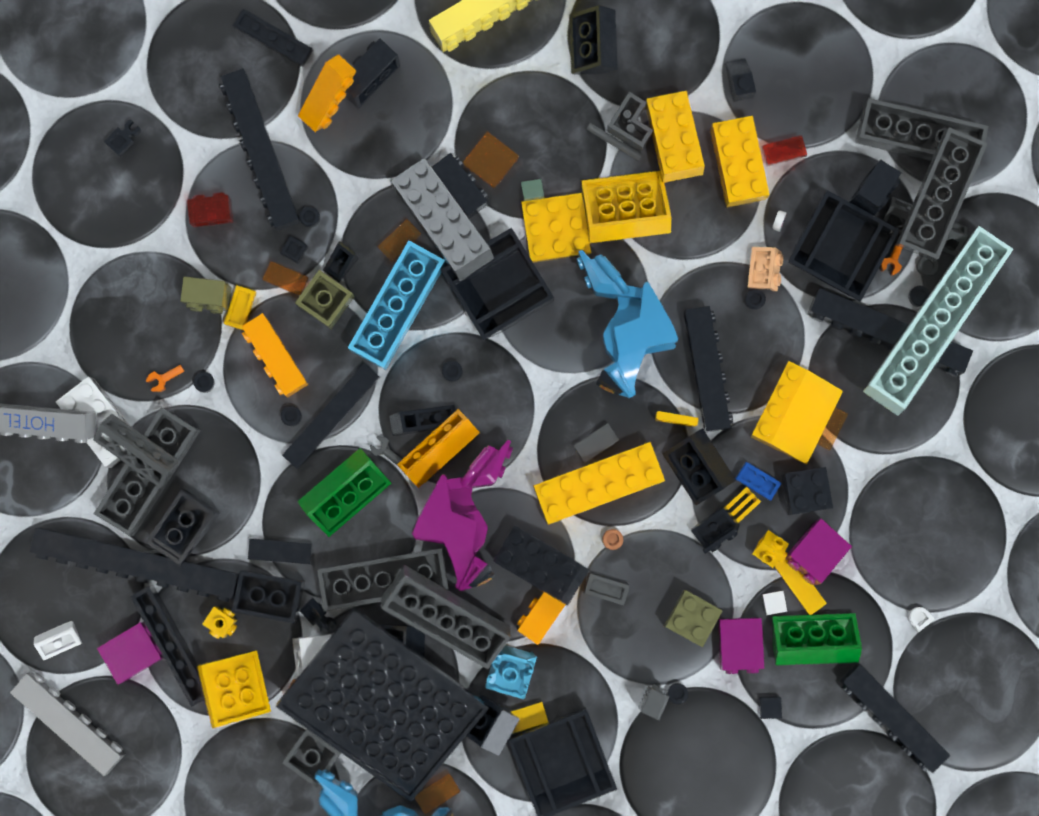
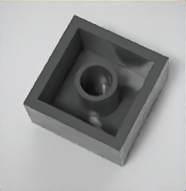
M306 729L282 763L317 788L320 784L315 778L318 769L329 771L341 753Z

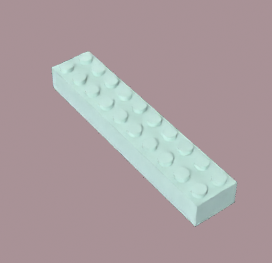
M978 226L863 392L897 416L903 412L1007 260L1013 248Z

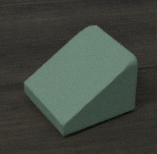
M541 179L521 182L524 201L544 199Z

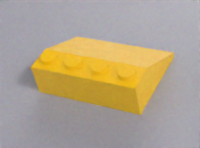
M660 171L581 181L590 243L671 233L672 217L665 183L662 181Z
M788 361L751 438L807 465L843 391L807 369Z

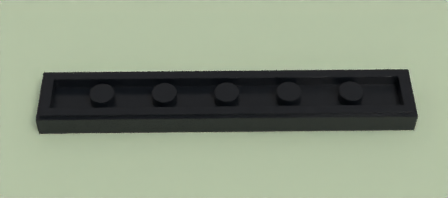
M364 363L282 456L296 469H299L378 381L380 376Z

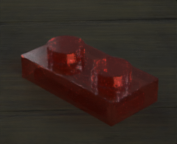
M802 135L762 146L767 166L807 156Z

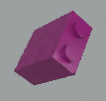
M819 519L804 533L788 552L785 559L788 560L787 564L795 571L799 570L804 575L803 578L811 585L822 584L852 546L825 521Z
M762 618L718 619L720 670L725 671L726 674H738V670H746V673H759V669H764Z
M144 622L138 623L97 648L117 684L124 683L164 659Z

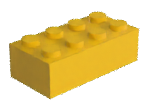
M687 91L647 98L646 113L650 128L653 130L652 138L663 183L703 175L705 165Z
M753 116L713 123L710 132L726 208L766 200L770 194Z

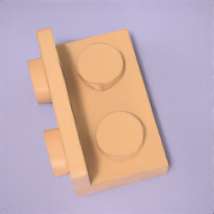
M752 247L748 288L778 291V286L781 284L780 266L783 265V254L775 247Z

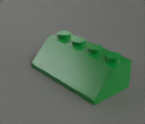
M359 448L297 502L306 515L330 537L392 483L369 456Z
M856 613L772 617L775 665L859 662L862 645Z

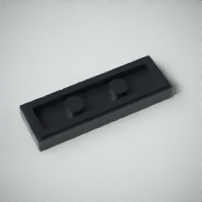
M260 539L249 540V560L311 564L312 544Z

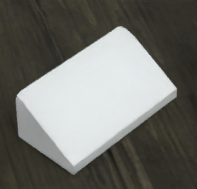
M69 621L34 637V646L43 661L82 644L73 621Z

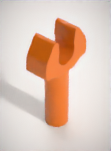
M895 244L891 256L884 258L880 266L881 272L885 271L887 264L893 266L891 276H894L901 270L902 265L899 264L898 258L903 248Z
M182 365L162 375L154 371L149 374L146 382L150 383L157 379L159 384L153 387L151 391L162 392L166 389L165 384L168 380L185 371Z

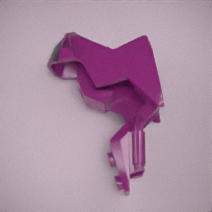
M507 440L500 450L491 446L485 447L470 465V469L464 477L447 480V477L442 474L413 531V536L416 540L439 543L446 546L456 573L457 583L455 588L460 591L480 586L495 577L490 565L475 556L485 543L488 527L476 508L471 494L472 488L492 486L496 483L498 477L502 479L506 469L502 465L505 458H510L513 447H510V440Z

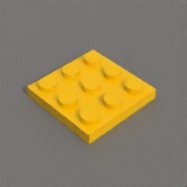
M582 193L521 202L529 256L533 263L578 256L580 250H583L586 255L591 254Z
M257 651L198 666L212 728L271 712Z

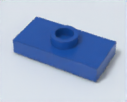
M748 462L744 463L735 478L738 482L769 501L772 500L782 484Z

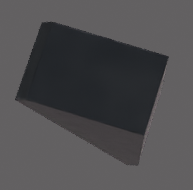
M340 241L336 245L323 271L339 283L359 258L355 252Z

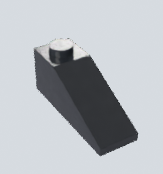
M455 405L393 414L389 416L392 435L399 436L434 430L456 411Z

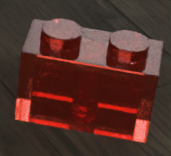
M214 193L212 197L195 195L192 197L193 199H187L189 224L192 227L234 223L231 198L225 195V193Z

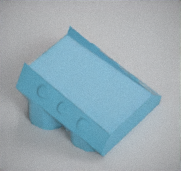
M505 645L491 664L485 688L525 699L537 656L533 652Z

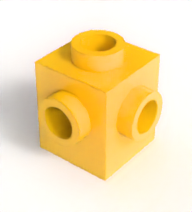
M768 530L757 543L752 555L773 568L778 562L782 563L788 555L785 551L789 543Z
M215 606L202 625L210 629L208 633L215 638H226L228 635L231 637L235 632L237 619L234 618L235 613L227 608L222 610ZM221 620H222L223 623H224V624H223V627L220 625V621H221Z

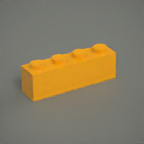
M339 54L325 62L298 114V117L314 132L321 128L326 129L331 124V117L339 109L338 104L347 95L345 93L346 89L354 82L352 78L356 70Z
M263 313L242 326L244 329L243 337L248 344L252 342L254 345L253 353L259 361L261 359L266 365L264 370L269 378L274 377L277 382L274 386L280 395L284 394L286 397H290L309 385Z
M457 409L397 465L420 488L480 432Z
M543 592L539 599L535 597L528 608L531 609L527 616L522 615L516 624L519 626L517 631L539 645L565 607V604Z

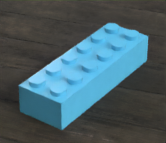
M408 241L348 349L386 370L441 274V269L446 265L445 260Z

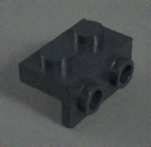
M724 505L695 525L691 532L702 544V551L706 554L709 551L714 552L719 549L721 543L726 539L730 541L738 535L740 524Z

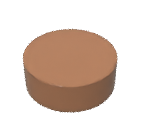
M610 529L604 533L602 542L607 549L616 550L622 546L623 536L618 530Z

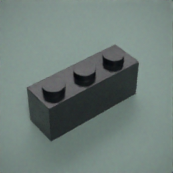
M449 153L433 165L432 169L470 219L488 205L487 198L489 197L483 188L478 189L474 184L476 182L474 176L470 172L466 173L462 168L464 164L461 159Z

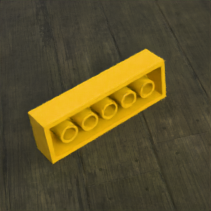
M651 442L536 484L533 487L547 525L657 485L664 482L665 479Z

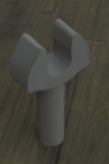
M377 436L376 438L382 442L383 447L376 449L375 446L370 444L371 452L375 456L385 455L397 465L402 459L389 449L388 444L390 441L385 437Z

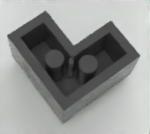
M629 92L608 124L606 132L641 153L651 138L653 130L638 121L647 102Z

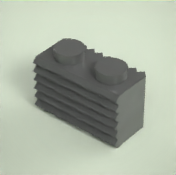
M653 684L652 687H646V694H643L644 698H641L642 702H640L638 708L642 713L659 720L669 696L665 694L666 690Z

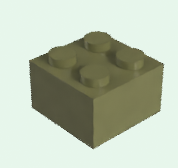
M318 270L295 304L332 330L355 296L348 289Z
M183 277L181 302L186 305V308H190V311L202 312L203 309L210 310V313L223 314V311H228L232 287L225 281Z
M683 590L664 627L703 648L722 610Z

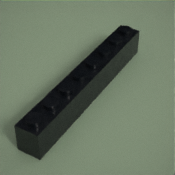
M244 68L220 76L223 82L219 84L221 91L229 99L226 105L230 114L234 113L236 118L233 121L237 133L241 132L243 138L240 140L244 152L247 151L250 157L246 159L250 170L255 171L256 177L253 178L257 189L261 188L263 196L260 197L264 208L268 207L270 215H267L270 226H275L276 230L280 231L300 224L293 200Z
M821 288L816 291L807 313L812 315L811 318L815 321H827L835 329L842 330L844 328L849 330V334L858 338H861V336L866 337L872 344L888 346L890 351L909 326L905 322ZM950 342L933 368L938 369L940 367L945 369L946 374L954 377L962 375L966 371L973 350Z

